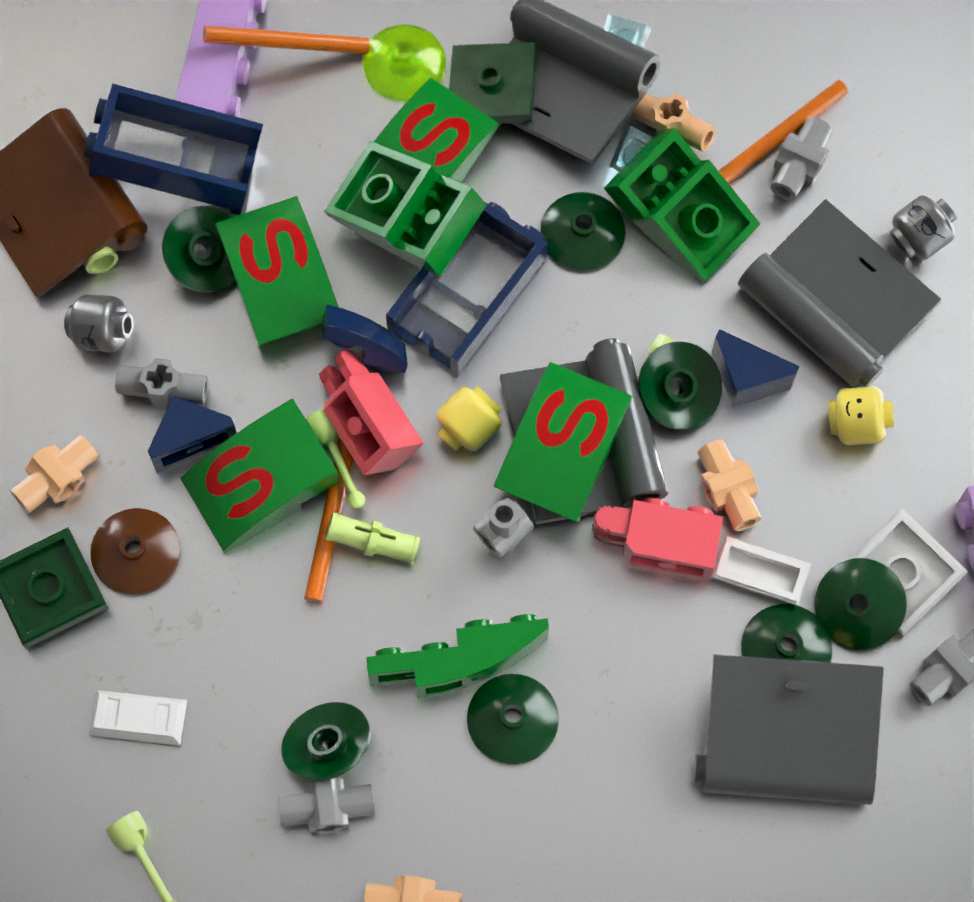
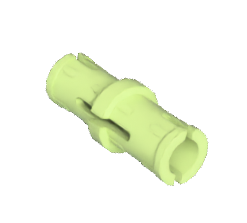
M333 512L325 540L364 550L363 554L373 557L374 553L412 565L418 551L420 537L382 527V522L373 520L372 523H367Z

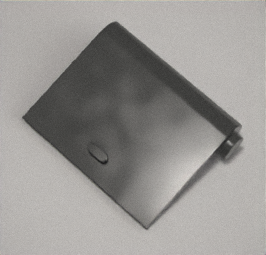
M518 0L510 14L514 34L510 43L535 42L537 61L532 123L511 124L594 165L654 83L659 73L661 58L658 54L544 0Z
M827 199L770 255L763 253L746 269L738 281L739 287L853 388H856L861 383L865 387L870 386L884 370V367L880 364L942 300Z
M615 338L601 340L594 344V350L589 352L584 361L560 364L564 368L633 396L582 516L596 514L599 507L602 508L604 505L606 507L610 505L611 508H614V506L632 508L634 500L643 501L645 498L663 499L668 495L647 411L639 394L638 377L629 345L619 343V340ZM547 367L500 374L499 378L514 437ZM530 503L536 525L568 519Z
M713 654L707 746L704 748L703 755L695 754L693 782L702 783L703 793L872 805L876 784L884 667Z

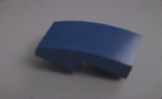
M326 305L323 316L324 340L331 341L334 345L341 348L361 347L363 364L370 365L375 370L381 372L395 370L406 373L408 366L406 346L396 335L380 324L358 313Z

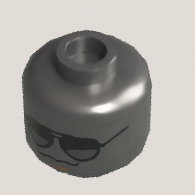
M921 195L893 216L892 224L894 229L890 231V235L899 249L909 259L916 256L919 259L926 260L954 239L955 230L952 222L957 217L942 198L935 202L932 198Z
M86 294L77 298L74 304L70 305L66 310L64 329L67 337L72 340L78 349L112 353L119 350L124 344L125 339L131 336L133 332V317L130 312H127L123 301L115 296Z

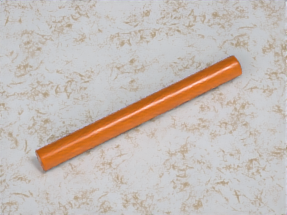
M206 25L203 28L204 43L366 55L370 49L369 38Z
M841 80L834 82L719 170L720 174L728 184L781 145L790 132L795 134L802 129L809 117L819 116L848 93L846 85Z
M340 438L338 448L350 473L353 457ZM335 461L334 466L338 471L339 483L328 488L304 596V600L312 603L322 602L335 543L325 540L333 512L341 515L346 486Z

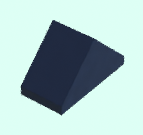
M719 329L715 337L711 352L720 371L721 379L732 407L790 390L800 367Z
M173 396L148 449V454L156 473H159L214 450L236 434L237 431L230 416Z

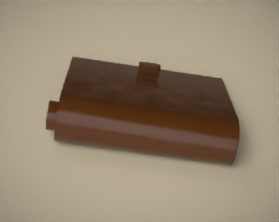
M59 108L44 115L0 150V241L32 292L38 298L46 294L105 246L116 251H131L137 248L144 241V235L148 229L147 224L116 179L98 174L95 177L88 176L91 159L84 157L88 136L71 110L67 108ZM15 219H16V220L18 221V223L20 224V226H21V228H22V231L20 230V228H19L17 222L15 221Z

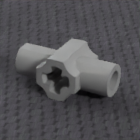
M809 117L798 135L790 132L786 137L773 166L779 170L771 184V190L776 196L789 201L794 200L804 182L810 185L815 182L829 152L828 149L824 148L832 132L827 122L817 117Z
M155 358L150 365L145 367L119 365L116 374L115 390L117 394L146 397L150 399L154 409L166 411L173 396L195 404L204 405L208 393V377L178 372L174 370L170 360Z
M507 497L504 500H498L490 507L489 513L473 529L485 547L491 553L501 558L517 547V543L534 528V524L526 512L516 502Z
M974 629L960 641L952 635L922 662L927 669L910 683L911 690L922 703L931 706L948 691L955 697L974 680Z
M343 778L303 783L304 793L278 796L281 827L308 823L309 833L338 831L349 827L348 818L375 814L371 784L344 788Z

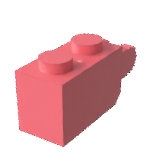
M344 348L335 357V362L340 369L338 370L337 367L328 364L319 373V378L330 396L324 402L323 411L363 475L398 469L424 443L379 372L369 373L363 362L359 360L360 357L353 350Z
M645 498L643 501L634 500L632 509L617 506L611 508L610 505L608 507L605 505L602 508L599 507L596 515H594L595 523L592 524V527L594 528V537L597 536L598 540L601 539L602 542L607 540L608 543L625 546L623 556L630 566L710 581L715 567L723 517L713 515V511L704 507L691 506L684 510L669 507V503L661 499Z

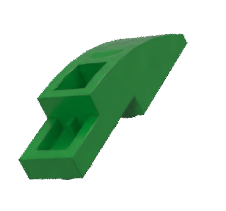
M522 614L510 618V623L492 624V621L488 619L472 620L464 624L465 628L456 629L457 647H449L448 643L434 642L421 646V651L403 653V649L398 647L377 650L375 652L376 656L366 657L370 686L416 681L417 698L444 694L469 687L499 674L531 654L548 639V618L537 619V615Z

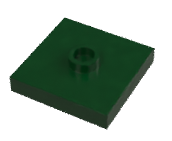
M535 42L453 45L449 90L499 124L532 123L537 61Z
M69 527L0 560V599L25 649L108 609Z

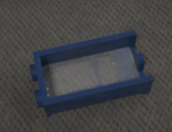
M112 83L108 99L99 98L94 123L100 125L98 133L89 132L84 157L91 159L88 176L95 177L98 174L231 209V214L240 215L263 124Z
M490 202L481 213L441 277L422 268L386 313L387 330L436 364L459 377L464 370V366L535 272L546 262L548 242L545 241L542 233L530 225H524L523 227L512 220L504 208L494 202Z

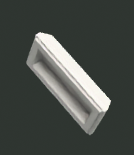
M725 536L711 578L798 606L811 564Z
M96 690L89 736L181 746L188 701Z

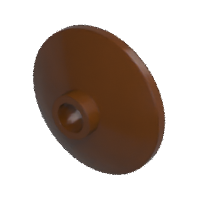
M143 508L126 509L109 517L96 531L90 550L91 563L100 581L111 590L124 595L137 596L148 594L162 587L175 573L181 556L179 537L172 524L161 514ZM136 540L141 542V548L136 553L125 551L126 545L130 541Z

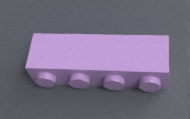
M200 0L176 101L239 117L241 98L237 97L240 85L247 84L250 70V62L246 60L248 49H254L256 46L204 43L203 28L206 25L258 29V24L255 23L257 12H264L266 0Z

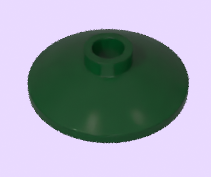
M589 192L571 193L557 199L546 210L540 227V232L544 236L545 241L548 242V256L561 267L577 272L595 271L610 264L622 250L626 233L623 217L617 207L606 198ZM585 221L590 223L591 227L587 230H581L576 226V223Z
M210 206L192 207L175 216L165 230L162 241L164 262L171 275L186 288L197 292H215L224 289L235 281L215 226L216 222L231 218L224 211ZM196 244L205 247L207 252L205 259H200L195 255L194 247Z
M676 341L664 344L649 354L640 370L638 390L646 411L655 421L671 429L684 430L703 424L714 414L722 395V379L717 364L704 349L693 343ZM672 379L676 380L680 387L677 395L671 393L669 388V382Z
M867 558L849 559L832 567L820 581L815 595L817 618L829 636L837 643L854 649L873 648L887 642L900 629L907 610L906 593L898 576L884 564ZM857 594L864 595L868 601L867 608L862 612H856L851 607V599Z
M778 604L761 610L749 621L741 640V655L830 663L832 658V642L817 616L811 611L792 604ZM786 637L792 638L797 644V649L794 651L784 650L780 643L781 639Z
M504 674L485 682L473 695L467 712L468 732L474 745L489 759L506 765L525 764L540 757L554 741L559 723L557 705L548 689L537 680L521 674ZM510 708H516L521 712L522 718L518 722L511 723L505 719L504 713Z
M330 702L315 706L301 714L287 729L281 745L283 762L294 776L305 781L321 782L337 778L351 770L365 755L371 740L370 724L360 709L348 703Z

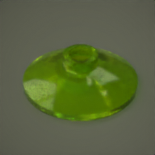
M395 25L380 31L370 40L369 53L363 55V70L369 84L381 95L394 100H409L430 77L440 83L446 69V56L440 41L431 32L415 25ZM405 52L410 53L411 56L406 59L399 58L397 54Z

